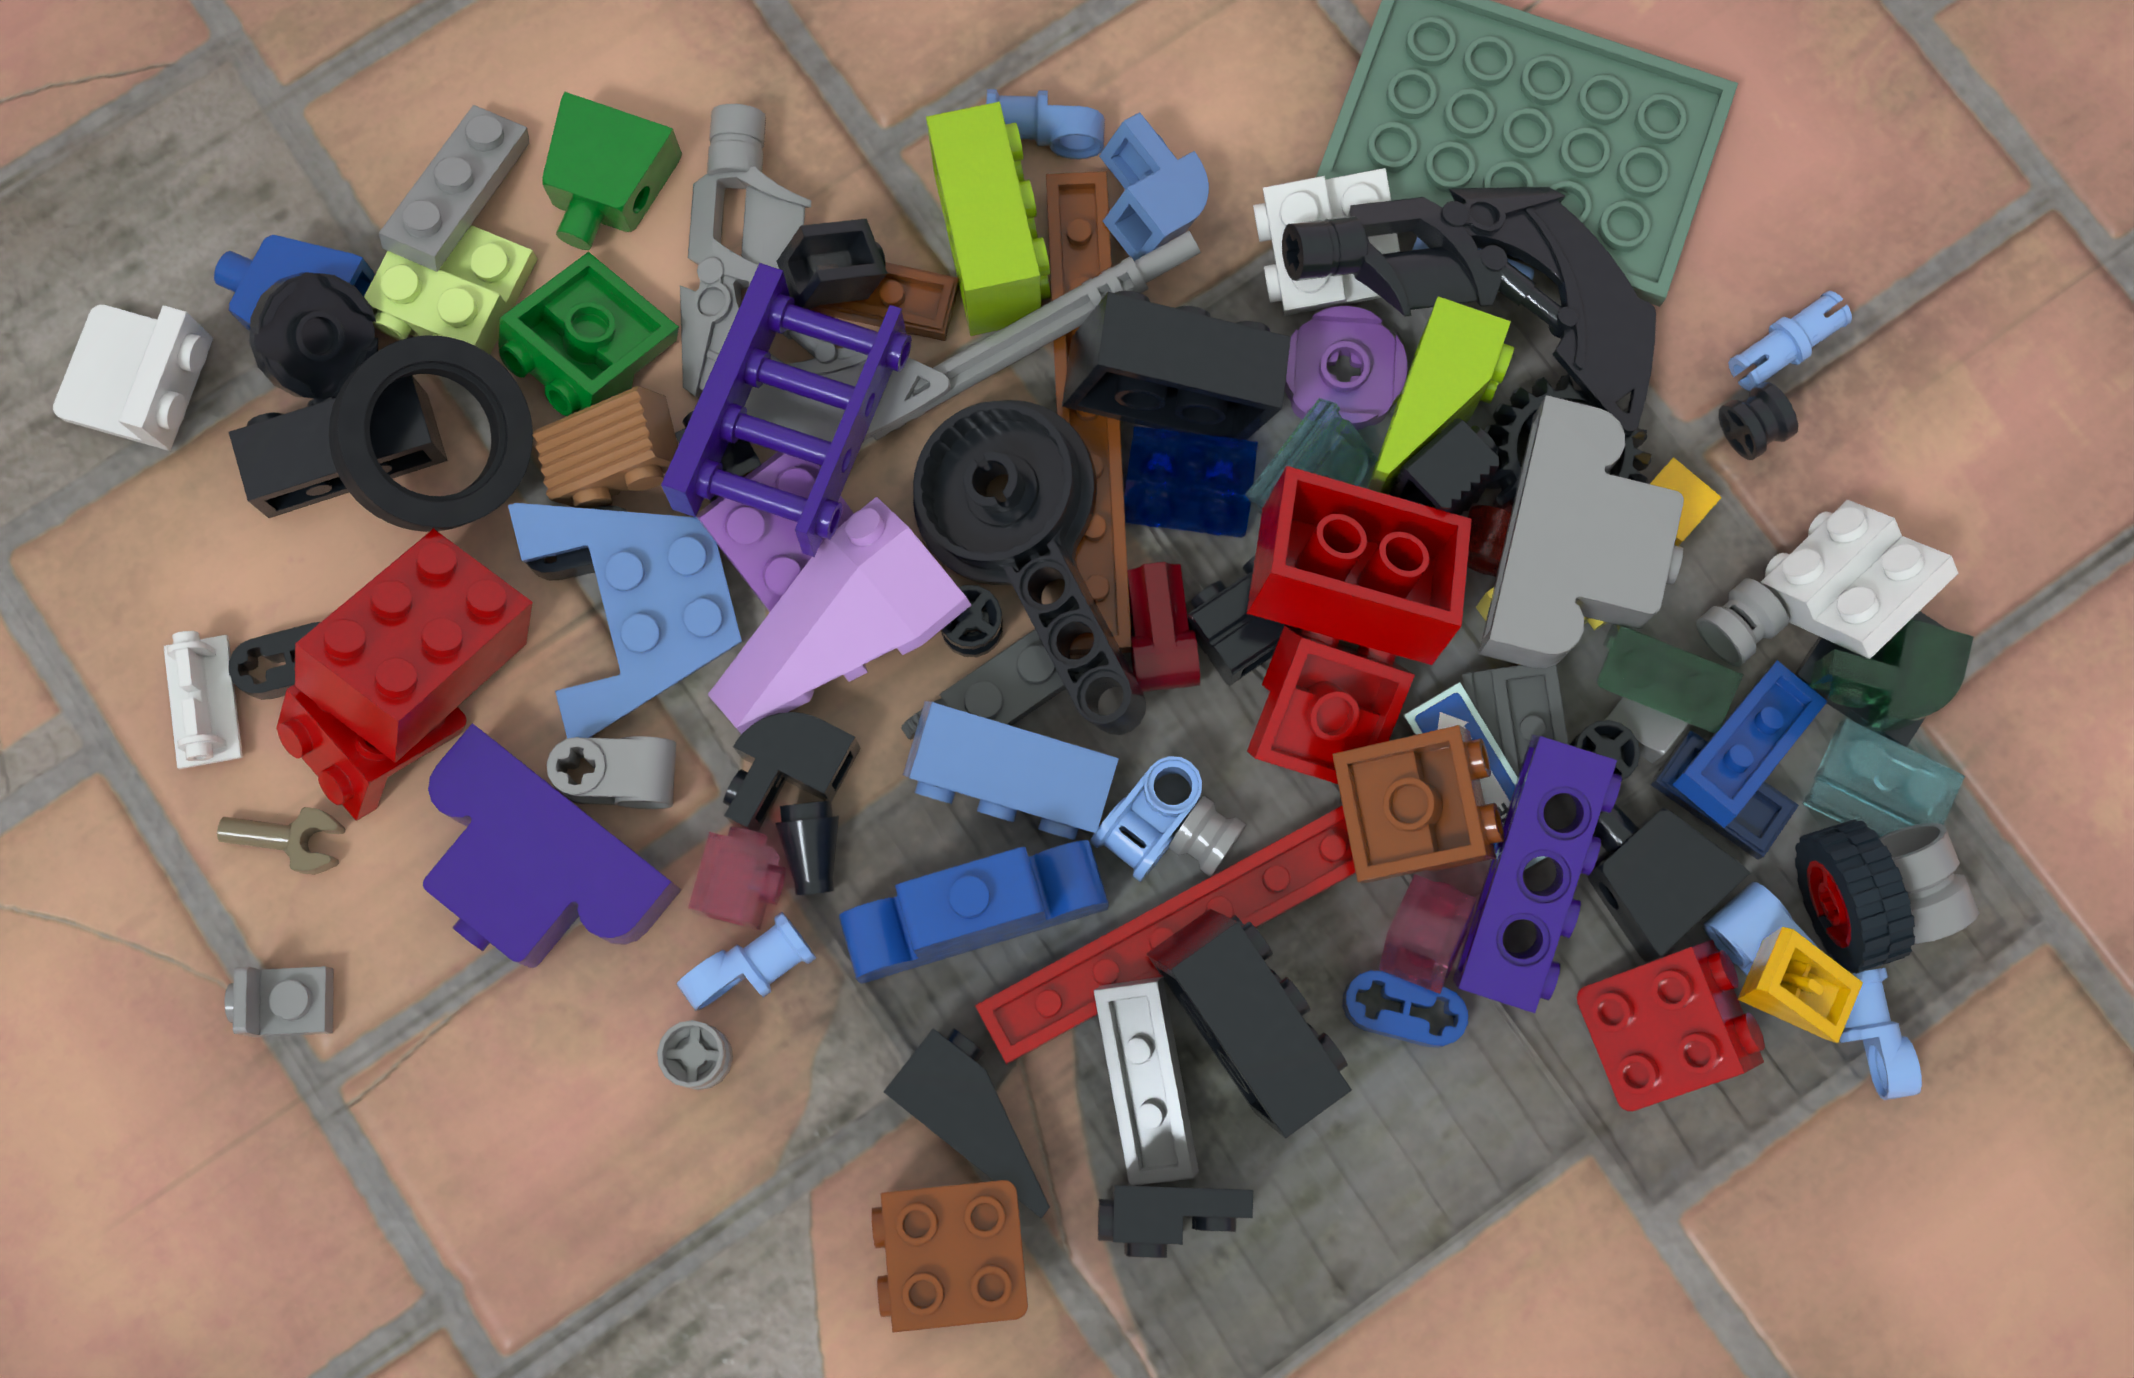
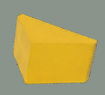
M1781 927L1762 940L1737 1000L1825 1040L1838 1043L1863 982L1797 931Z

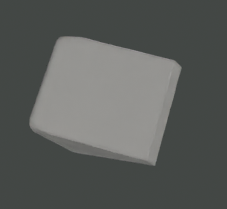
M1640 675L1605 720L1622 723L1630 729L1638 740L1640 755L1652 764L1666 753L1700 708L1689 699Z

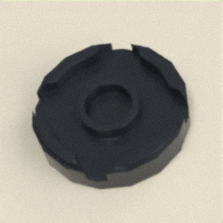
M301 272L279 279L260 296L250 317L249 343L258 368L274 386L295 397L316 399L337 397L348 377L363 362L378 351V338H375V328L373 325L376 319L371 305L355 286L335 275Z

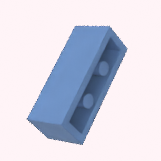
M925 701L903 776L918 781L915 789L916 794L952 804L955 792L980 799L977 812L1014 822L1017 810L1041 817L1039 830L1075 840L1078 829L1097 834L1119 758L941 704Z

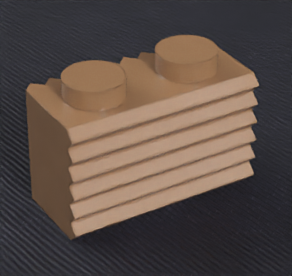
M636 386L534 430L532 434L537 441L535 448L540 453L538 460L542 464L541 472L545 476L543 483L548 488L546 495L551 501L575 508L592 509L610 506L612 504L611 496L619 495L621 491H644L661 485L664 479L663 474H666L678 447L666 396L641 386Z

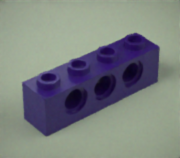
M1532 734L1503 822L1504 841L1496 844V859H1491L1454 973L1453 982L1458 989L1532 1013L1536 1012L1540 998L1550 1000L1560 973V963L1552 961L1560 936L1570 938L1580 912L1581 901L1573 899L1580 874L1589 876L1594 869L1599 855L1601 838L1593 836L1601 811L1611 812L1620 790L1622 777L1613 773L1617 760ZM1567 793L1575 802L1576 816L1569 826L1563 829H1551L1544 819V807L1547 801L1554 795ZM1536 857H1550L1556 867L1554 882L1542 891L1527 889L1523 880V872L1526 865ZM1516 920L1532 921L1536 928V939L1533 945L1528 950L1520 953L1507 951L1503 945V934L1507 926Z

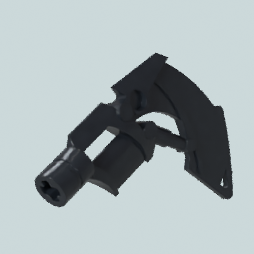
M1549 187L1448 188L1454 201L1447 202L1443 208L1425 197L1350 205L1348 217L1325 219L1324 221L1315 220L1290 223L1285 227L1282 237V256L1287 274L1292 280L1301 281L1325 278L1328 275L1354 274L1356 280L1381 296L1405 317L1412 316L1411 310L1434 307L1438 296L1459 304L1477 302L1482 307L1493 305L1497 292H1501L1516 305L1522 304L1549 325L1552 335L1561 338L1552 355L1597 408L1611 413L1621 423L1625 435L1632 434L1638 428L1652 371L1656 309L1651 303L1638 298L1625 274L1609 252L1590 230L1561 204L1565 198V195ZM1412 231L1429 248L1382 254L1369 242L1368 237ZM1507 255L1532 265L1557 284L1561 306L1536 288L1534 281L1507 262ZM1631 392L1628 411L1624 413L1616 403Z

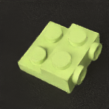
M471 225L438 272L387 251L364 298L372 307L376 322H373L374 327L393 338L402 340L406 339L409 334L415 337L425 335L445 336L465 341L491 354L499 338L500 317L515 306L538 259L533 250Z

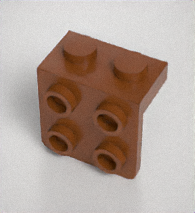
M998 1180L881 1193L882 1207L872 1208V1232L875 1249L885 1248L887 1275L878 1276L877 1290L881 1317L891 1316L892 1333L1016 1320L1025 1315L1028 1309L1018 1194L1012 1182Z

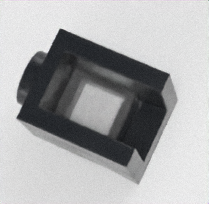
M867 219L801 225L776 261L779 269L784 272L790 297L794 298V305L809 310L819 305L868 299L887 275L883 249L878 242H875Z

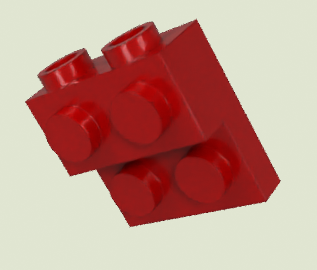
M1284 625L1262 682V686L1270 692L1247 752L1255 759L1338 784L1332 754L1389 741L1415 675L1395 662L1397 655L1359 645L1357 650L1339 644V639L1304 629L1300 631Z

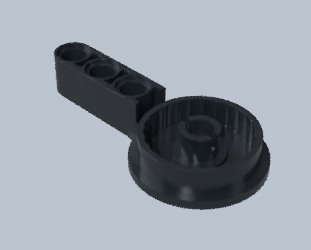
M1003 400L978 403L964 408L945 420L932 433L924 445L916 464L913 481V506L917 526L922 538L932 553L957 574L989 585H1013L1080 714L1087 721L1108 734L1123 735L1131 732L1140 725L1145 715L1146 700L1144 693L1078 571L1075 560L1077 547L1092 519L1097 496L1095 467L1086 444L1065 419L1052 410L1038 404L1020 400ZM1008 474V483L1002 491L1007 500L1000 502L994 496L987 497V488L990 482L997 476ZM1056 579H1064L1065 588L1061 597L1051 604H1042V592L1045 586ZM1086 632L1093 633L1094 642L1090 652L1080 659H1071L1069 653L1073 640L1080 634ZM1122 687L1123 701L1120 707L1112 714L1100 715L1098 703L1102 694L1110 688Z

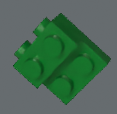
M587 252L500 317L499 355L506 368L515 376L524 378L530 373L545 386V395L553 408L560 414L569 416L574 412L581 411L632 389L634 375L677 341L679 326L590 252Z

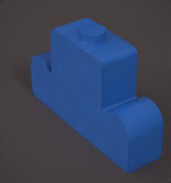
M1081 840L1056 846L1029 857L1026 847H1019L895 885L898 896L854 907L839 914L838 917L856 980L863 984L1108 910L1109 902L1089 840Z

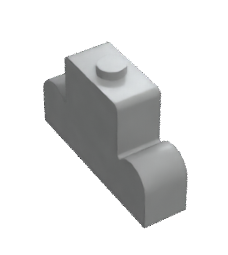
M1546 395L1534 414L1481 641L1480 655L1531 668H1547L1556 665L1579 642L1584 632V617L1632 629H1640L1660 610L1666 583L1673 585L1676 581L1683 559V547L1674 544L1684 498L1680 492L1608 474L1620 458L1625 447V433L1622 425L1611 413L1600 408Z

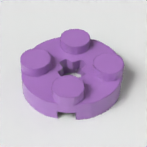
M1335 306L1319 311L1312 316L1310 321L1304 323L1298 331L1297 329L1291 335L1285 393L1290 399L1291 408L1297 417L1304 421L1312 422L1321 428L1339 432L1364 429L1367 426L1377 425L1385 419L1389 410L1399 399L1406 381L1408 368L1404 345L1397 335L1394 338L1390 330L1381 325L1383 321L1381 318L1366 309L1353 306ZM1338 356L1350 357V366L1360 368L1361 375L1352 376L1349 382L1338 381L1336 375L1330 374L1327 366L1336 365Z

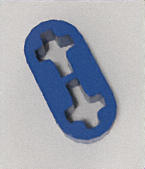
M1370 970L1359 974L1347 985L1343 993L1342 1007L1346 1017L1354 1026L1364 1031L1421 1046L1440 1048L1454 1043L1464 1034L1468 1025L1467 1007L1464 1000L1456 992L1446 987L1384 971ZM1372 983H1376L1381 986V997L1401 1003L1399 1012L1387 1009L1380 1010L1376 1013L1374 1019H1370L1365 1016L1366 1006L1356 1002L1357 992L1364 993L1368 991ZM1436 1000L1444 1002V1013L1453 1017V1025L1441 1028L1437 1036L1429 1033L1430 1023L1427 1020L1409 1015L1411 1006L1429 1009L1435 1004Z

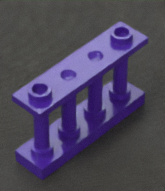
M759 263L661 483L672 510L696 517L704 498L710 500L714 495L798 522L795 532L802 553L815 557L822 538L830 540L836 532L842 513V503L838 502L892 371L901 372L907 362L912 337L906 334L902 308L889 305L878 332L794 305V298L790 297L783 270ZM788 329L868 355L856 386L772 360L771 354L768 351L776 333L783 334ZM763 384L845 410L832 442L748 415L747 409L744 406L752 388H760ZM739 439L820 465V471L809 497L805 498L724 471L720 461L728 443H736Z

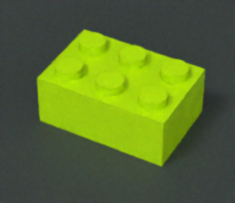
M999 101L926 116L933 172L957 278H959V288L970 336L1001 330L1041 308L1042 299L1051 298L1047 276L1050 275L1049 260L1043 237H1037L1034 217H1037L1035 199L1030 180H1024L1021 160H1024L1018 126L1016 122L1005 124Z

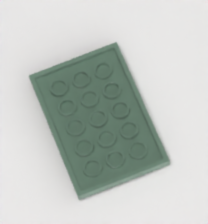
M1382 0L1316 177L1325 176L1326 180L1386 168L1391 201L1425 197L1442 208L1447 202L1454 201L1448 188H1552L1565 195L1561 204L1574 214L1609 252L1625 274L1638 298L1660 307L1667 297L1738 83L1491 0Z

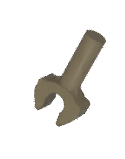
M304 807L301 809L298 818L289 825L223 817L218 825L217 837L219 842L284 850L290 858V868L302 874L315 875L336 867L339 861L326 854L311 853L308 848L310 837L320 831L329 834H343L346 829L326 812L320 809Z

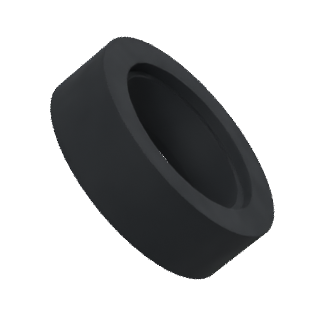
M425 335L410 337L389 344L377 351L363 362L342 385L332 407L329 423V445L335 468L341 481L355 500L370 513L387 523L423 532H430L433 528L437 531H444L461 527L495 511L519 486L526 473L533 444L532 420L527 401L508 370L498 360L477 346L445 336ZM410 375H438L460 384L480 403L490 426L491 449L483 471L465 490L446 496L423 495L401 486L382 468L371 444L370 419L377 399L392 382Z

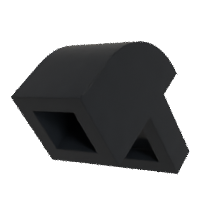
M778 713L757 721L742 733L733 746L740 757L752 763V766L748 772L742 769L739 770L732 779L723 803L729 806L724 816L733 826L756 837L786 781L824 801L831 800L832 802L861 749L856 737L822 719L805 713Z

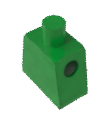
M564 91L542 177V185L552 204L565 211L556 232L557 237L575 248L590 250L601 224L624 232L634 231L681 159L682 152L673 128Z

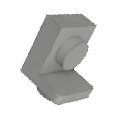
M326 966L262 970L253 967H235L234 983L228 985L225 993V1013L228 1021L233 1023L234 1034L249 1037L333 1034L334 969Z

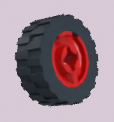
M1856 819L1801 836L1799 838L1800 842L1796 843L1795 848L1797 852L1795 858V868L1798 874L1797 881L1803 896L1804 906L1812 921V926L1816 934L1819 935L1828 954H1831L1834 960L1851 974H1857L1909 956L1912 952L1911 946L1915 943V936L1913 934L1915 923L1910 908L1911 902L1908 892L1905 890L1899 868L1896 867L1887 846H1884L1879 839V835L1873 829L1868 828L1867 823L1862 820L1856 821Z

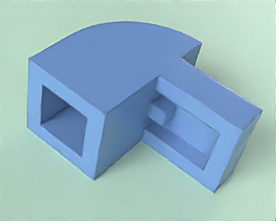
M1140 112L1121 123L1099 155L1125 189L1102 222L1134 261L1185 233L1203 211L1207 203L1209 194L1208 177L1198 155L1193 151L1177 160L1166 146L1164 140L1155 132Z

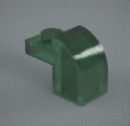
M1911 619L1885 644L1881 662L1834 649L1815 662L1809 686L1829 692L1828 699L1839 705L1865 708L1868 704H1871L1866 729L1876 731L1902 729L1935 713L1953 699L1964 680L1974 636Z

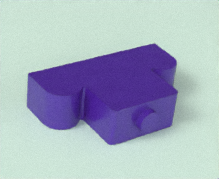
M473 723L436 765L429 778L428 791L431 802L440 812L468 827L423 880V887L430 895L459 917L453 929L482 951L491 943L512 961L529 968L537 967L578 917H580L581 923L589 932L612 944L626 945L639 940L645 935L682 890Z

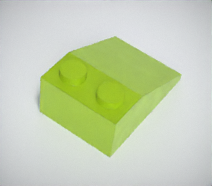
M1439 296L1437 297L1419 340L1367 489L1389 495L1402 469L1401 466L1455 419L1460 418L1467 423L1472 417L1479 401L1491 403L1498 384L1502 383L1514 351L1513 346L1504 344L1511 321Z

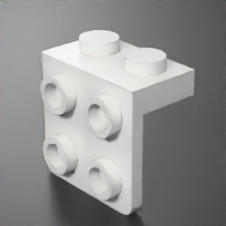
M97 305L91 309L54 401L53 411L63 421L171 451L200 372L205 364L213 337L186 311L163 305L158 319L107 305Z

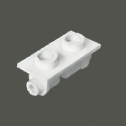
M182 631L173 634V644L164 646L177 768L184 769L243 758L235 686L229 675V660L231 657L229 636L221 635L200 639L199 632Z

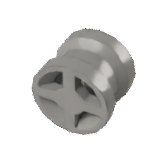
M1203 795L1174 836L1168 849L1177 855L1189 854L1199 862L1200 870L1209 877H1212L1247 824L1238 817L1226 818L1216 811L1215 802Z

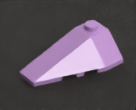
M875 497L838 527L830 540L825 539L815 557H811L708 693V696L742 735L750 726L765 717L790 712L808 703L814 694L815 688L844 675L848 682L868 673L866 663L896 648L904 655L922 646L970 607L971 603L913 531L878 497Z

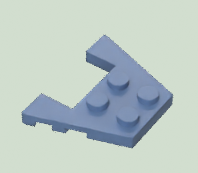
M526 503L508 505L520 556L524 563L589 548L620 668L619 675L555 691L567 739L574 737L592 738L606 727L627 716L644 703L742 643L718 545L697 517Z

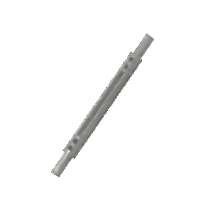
M1187 231L1135 261L1131 256L1127 257L1118 265L1102 271V274L1093 279L1086 280L1077 288L935 366L933 369L945 374L951 381L950 391L917 413L871 436L875 440L881 439L894 429H899L910 420L917 419L928 410L1081 326L1107 292L1134 291L1142 293L1148 290L1147 282L1201 253L1190 231ZM920 378L910 398L928 389L930 383Z

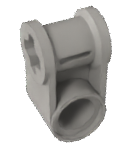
M645 736L623 737L620 739L574 737L558 743L549 754L546 764L548 777L552 784L573 802L580 804L618 805L639 809H665L673 806L676 742L673 740ZM580 758H585L595 770L594 773L583 774L581 784L577 785L567 772L568 769L578 768Z

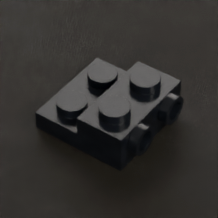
M1112 1185V1199H1099L1098 1240L1124 1243V1254L1128 1257L1167 1258V1244L1183 1245V1216H1192V1229L1236 1231L1237 1218H1253V1190Z

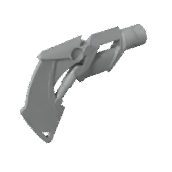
M722 104L714 107L711 111L707 174L693 184L688 258L698 265L697 274L700 279V286L697 291H693L680 285L683 388L698 399L742 303L741 290L743 288L748 290L759 263L779 269L776 262L799 227L804 225L805 208L811 207V200L785 189L762 173L764 155L762 148L764 147L766 116L761 110L743 104ZM726 188L746 189L741 256L721 244ZM788 329L783 333L786 338L795 340L814 357L813 359L787 365L856 386L868 355L844 347L837 349L831 343ZM771 354L772 360L784 363ZM908 357L901 372L892 371L865 438L893 426L946 395L951 389L949 378L945 374ZM920 378L930 383L928 389L910 398ZM763 384L760 388L753 387L744 406L747 409L748 415L832 442L845 412L843 409Z

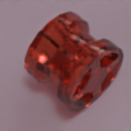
M1486 505L1471 507L1467 518L1472 519L1468 568L1485 575L1497 576L1511 512Z

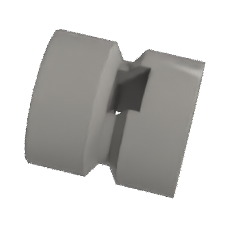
M1923 823L1890 832L1879 838L1884 846H1887L1896 867L1899 868L1905 890L1910 898V908L1915 927H1913L1914 944L1935 941L1951 936L1965 929L1977 919L1980 912L1965 875L1953 874L1960 862L1945 825Z

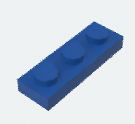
M1777 660L1764 673L1673 783V786L1725 828L1740 813L1828 701Z

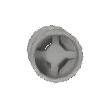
M1745 578L1728 593V602L1722 607H1711L1696 620L1699 634L1707 646L1723 661L1736 667H1740L1756 653V644L1761 639H1772L1789 624V617L1779 599L1763 584L1750 578Z
M694 1020L679 1022L668 1029L661 1038L657 1051L658 1064L664 1076L675 1085L695 1090L709 1089L722 1082L729 1073L733 1060L732 1047L726 1036L715 1027Z

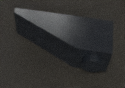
M933 1028L887 1086L884 1093L994 1181L1007 1180L1012 1182L1017 1189L1018 1200L1042 1218L1050 1208V1205L988 1072L977 1063L984 1054V1051L955 1028L952 1029L946 1038Z

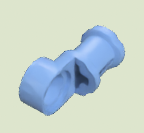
M780 912L774 917L775 925L744 948L736 945L727 952L721 950L683 976L677 982V986L695 1011H699L711 1004L745 978L749 980L752 986L764 998L771 992V983L801 961L809 964L816 959V956L783 912Z
M1886 968L1867 970L1857 974L1852 973L1863 984L1840 1037V1043L1863 1040L1872 1082L1881 1099L1890 1100L1918 1095L1922 1087L1920 1064L1911 1041L1908 1037L1901 1036L1899 1023L1891 1021L1882 981L1888 978Z

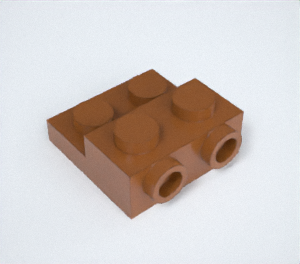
M1456 725L1332 754L1357 881L1359 883H1369L1426 870L1434 872L1496 859L1494 843L1504 841L1503 823L1496 803L1485 804L1480 779L1491 776L1489 757L1483 740L1481 738L1472 740L1469 730Z

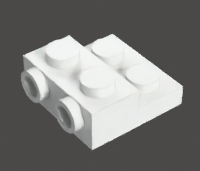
M1386 168L1326 180L1325 176L1263 188L1265 203L1253 205L1259 242L1271 240L1275 264L1264 266L1270 303L1282 301L1284 316L1382 298L1366 285L1356 280L1354 274L1328 275L1325 278L1301 281L1292 280L1284 266L1282 237L1285 227L1290 223L1315 220L1324 221L1325 219L1348 217L1350 205L1391 201ZM1397 233L1368 237L1369 242L1382 254L1400 252Z
M1846 500L1834 513L1823 512L1819 514L1810 525L1808 537L1791 554L1779 553L1774 556L1767 565L1765 578L1760 583L1779 599L1787 612L1789 623L1870 659L1959 573L1952 555L1902 536L1894 517Z

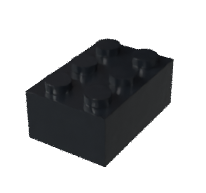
M1107 292L1072 336L1062 407L1238 448L1283 408L1291 337L1270 332V328L1260 322L1239 321L1233 323L1213 318L1208 311L1195 306L1173 308L1152 303L1146 295L1139 292Z
M1209 909L1146 954L1254 1113L1285 1139L1352 1091L1340 1073L1341 1070L1348 1066L1347 1061L1326 1033L1323 1032L1318 1035L1309 1023H1306L1302 1016L1310 1011L1308 1003L1288 977L1281 980L1268 967L1265 960L1271 957L1273 953L1263 936L1251 922H1247L1244 925L1236 915L1229 918Z

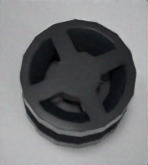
M1762 382L1754 387L1749 393V398L1744 401L1731 400L1719 409L1718 418L1726 439L1732 448L1747 460H1754L1764 454L1767 450V445L1772 441L1785 442L1798 432L1797 416L1790 401L1776 385L1770 382Z
M964 585L959 588L967 597L971 606L945 626L941 633L945 644L954 653L963 657L977 658L988 654L998 645L1003 632L1002 611L998 600L989 590L976 585ZM978 629V630H980V631L982 632V633H980V632H978V631H975V632H967V634L964 635V633H965L967 630Z
M1611 720L1596 721L1586 727L1569 744L1590 752L1594 749L1593 753L1617 760L1613 773L1622 777L1621 782L1628 778L1638 766L1640 758L1638 740L1630 729L1619 722Z

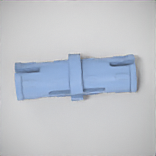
M1829 290L1791 319L1787 317L1780 318L1769 327V334L1754 343L1739 355L1730 358L1728 364L1732 376H1737L1752 364H1755L1757 368L1738 382L1742 388L1751 391L1754 387L1778 373L1789 363L1799 365L1811 356L1812 347L1825 340L1840 328L1846 327L1851 323L1852 314L1849 306L1845 305L1826 318L1824 314L1843 300L1836 292Z

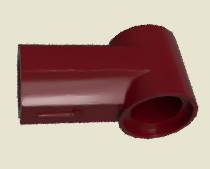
M1155 562L1127 570L1129 607L1134 636L1131 637L1132 669L1142 691L1149 692L1200 686L1198 647L1194 630H1189L1181 564Z

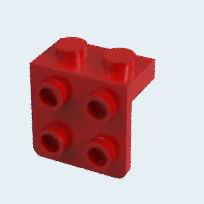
M294 684L286 690L276 729L278 730L279 739L287 752L295 758H302L318 776L320 787L327 798L336 805L342 804L357 821L377 809L389 776L460 735L465 728L467 719L465 714L457 707L395 763L297 689Z
M1713 939L1587 985L1578 991L1577 1003L1616 1100L1622 1109L1629 1112L1636 1111L1744 1074L1764 1063L1760 1053L1765 1048L1761 1029L1751 1013L1743 1012L1734 988H1737L1739 985L1735 967L1724 950H1717Z

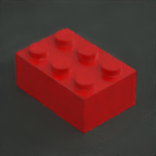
M1286 466L1262 508L1247 614L1433 665L1462 626L1472 519Z
M433 528L295 643V687L396 763L527 644L533 602Z

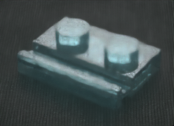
M1319 398L1245 494L1249 501L1259 506L1261 509L1259 513L1261 515L1262 508L1286 466L1359 486L1377 462L1378 458L1352 423L1343 419L1338 413L1340 407L1337 403Z
M1845 719L1838 724L1816 772L1815 782L1811 791L1806 795L1802 804L1840 823L1856 819V821L1862 820L1880 838L1890 832L1923 823L1944 825L1965 776L1849 719Z

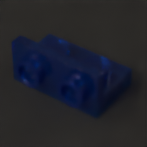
M1134 426L1124 497L1125 523L1207 533L1217 536L1244 537L1247 531L1253 496L1258 442Z

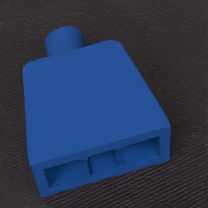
M270 235L263 240L253 260L233 251L224 253L216 265L214 281L217 285L235 292L229 303V311L250 331V317L260 296L279 279L301 272L330 274L355 286L365 296L375 273L363 257L356 254L277 235Z

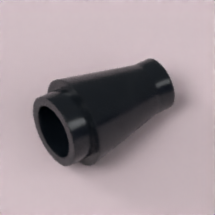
M831 800L780 806L781 822H777L775 825L794 880L795 895L834 891L833 871L839 816H833Z

